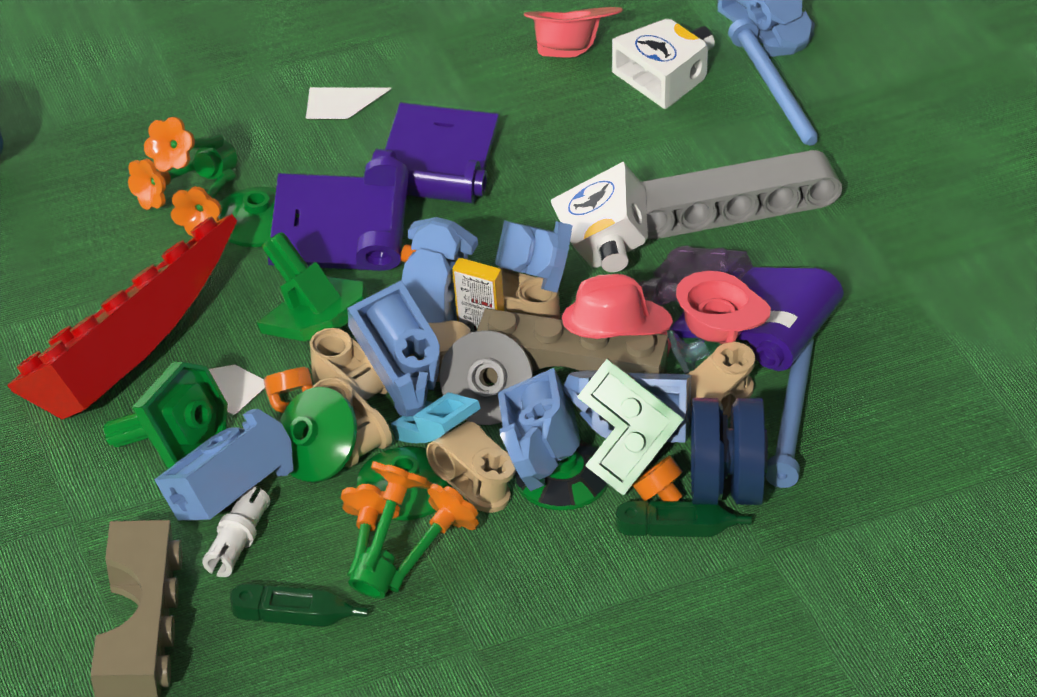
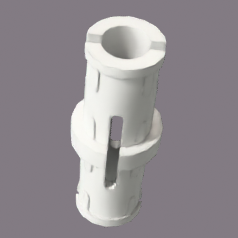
M253 486L238 498L232 511L221 518L217 526L218 535L202 559L204 568L211 574L219 560L222 559V565L216 576H230L244 547H250L257 534L255 527L264 511L270 505L269 495L261 489L255 501L251 503L250 499L256 490V486Z

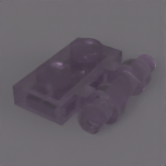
M680 246L672 250L667 255V259L653 272L655 277L649 281H639L638 283L642 287L645 299L658 305H667L671 301L678 302L676 298L677 285L683 278L693 273L718 271L735 276L740 280L753 265L747 251Z

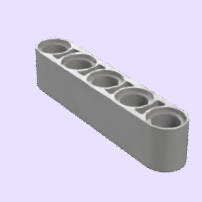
M818 150L641 182L646 190L648 239H660L823 208L835 202L842 192V183L827 156Z

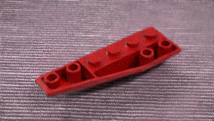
M230 214L215 221L210 216L190 231L193 235L191 240L187 243L181 240L171 246L161 255L163 261L156 267L152 264L131 279L133 284L125 291L122 289L101 304L102 308L94 315L86 317L73 328L69 325L48 340L51 346L44 352L40 353V351H37L22 361L16 367L21 374L8 383L7 386L16 395L62 420L84 411L143 361L176 326L199 295L218 263L237 223L236 218L233 214Z

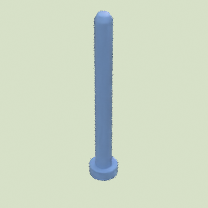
M750 18L736 20L728 30L731 41L734 45L744 48L801 141L809 146L814 145L817 142L818 134L758 41L757 26Z
M813 338L790 367L775 456L768 460L765 478L770 484L780 488L795 485L799 478L800 466L794 458L814 343Z

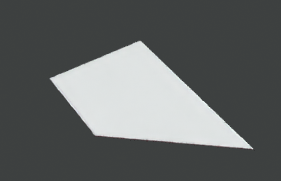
M310 87L306 119H349L392 88Z
M235 364L209 369L228 403L227 412L236 415L265 389L264 379Z

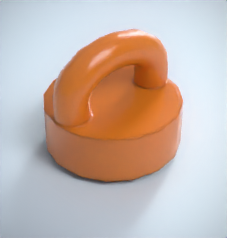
M306 367L271 374L263 380L271 407L280 413H284L290 403L281 401L280 394L301 389L303 392L313 387L309 368Z

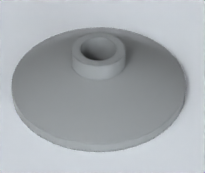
M490 330L472 332L458 339L446 352L440 368V386L443 396L450 392L478 400L481 409L466 420L480 425L501 423L498 392L533 377L530 360L521 345L506 334ZM487 368H492L497 373V382L493 386L486 384L483 380V372Z

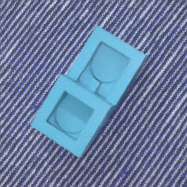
M448 392L435 402L426 401L423 410L414 416L400 417L391 423V427L398 441L416 444L427 443L440 438L478 412L481 407L478 400Z

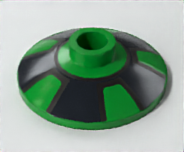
M580 440L579 447L573 455L557 461L558 466L551 475L544 478L545 485L530 491L516 469L514 473L515 485L521 495L531 503L550 510H574L585 507L600 498L609 484L585 466L598 448L583 440Z

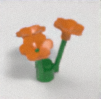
M169 117L166 121L155 120L149 126L150 137L144 143L145 154L153 158L154 163L148 158L130 162L128 166L130 173L128 187L131 193L137 196L140 206L143 209L149 210L153 207L158 209L165 205L164 191L174 178L191 171H196L198 175L207 179L217 178L207 192L201 187L194 186L189 191L178 190L172 197L174 205L171 211L172 220L177 225L184 226L185 231L193 237L190 231L208 217L212 216L215 221L220 220L218 216L222 212V207L214 197L226 183L235 179L233 169L237 164V153L235 148L224 140L221 134L211 138H194L191 132L185 130L184 122L178 117ZM192 148H199L193 161H190L189 151Z
M373 461L371 468L381 474L388 482L386 490L381 491L377 486L371 484H361L357 488L348 487L343 489L341 500L343 501V510L345 512L358 516L356 526L360 529L354 559L347 573L350 577L348 584L363 595L382 599L386 596L388 589L393 592H399L405 576L439 533H445L451 525L464 527L472 531L477 528L479 522L476 519L478 516L477 509L471 503L465 501L462 495L454 488L449 486L443 488L438 484H432L427 478L409 473L396 466L384 465ZM420 487L428 489L427 492L430 496L428 502L437 512L429 521L431 527L396 570V567L393 565L395 557L390 552L382 549L391 521L399 516L400 507L398 505H402L408 488ZM379 522L372 544L367 548L370 531L375 530L376 523Z

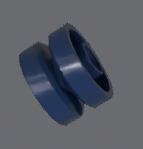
M692 398L691 496L693 504L718 505L723 497L724 479H727L728 474H730L731 497L737 505H762L764 474H767L768 436L767 429H764L762 398H737L731 408L730 428H728L727 415H723V405L718 398Z

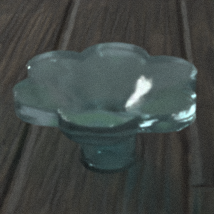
M673 330L667 332L673 353L685 375L695 370L697 360L710 355V351L703 339L687 344Z

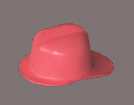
M603 7L570 12L531 11L525 12L524 16L534 19L537 50L540 55L570 58L581 55L592 46L601 17L618 14L623 11V8Z
M718 271L696 272L683 278L677 285L676 298L684 309L686 324L691 333L705 341L718 342L720 344L735 342L742 331L754 329L764 324L770 318L771 307L768 303L750 290L745 283L730 274Z
M624 274L597 275L584 280L577 291L575 303L566 308L562 315L563 326L568 331L581 337L594 339L661 334L669 330L673 324L671 314L663 307L645 300L641 285L634 278Z

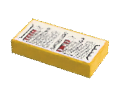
M458 258L452 268L457 321L466 324L472 333L477 331L485 308L505 311L502 271L500 268Z

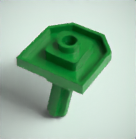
M277 233L264 243L263 250L286 283L280 286L285 301L256 322L261 334L304 342L311 340L312 336L320 330L326 328L340 329L348 323L347 308L368 298L363 282L328 277L317 262L308 266L284 233Z
M172 362L132 406L135 413L105 423L103 427L105 440L108 445L121 447L149 438L167 469H169L206 440L226 429L228 403L207 366L187 362Z

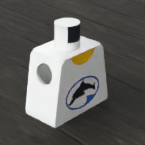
M672 19L658 21L612 39V72L666 109L705 79L707 75L708 50L714 47V37L710 30L704 26L689 32Z
M624 162L551 199L552 206L560 222L573 225L570 242L591 267L598 268L602 266L607 272L621 271L628 264L627 252L643 245L648 239L646 190L644 185Z

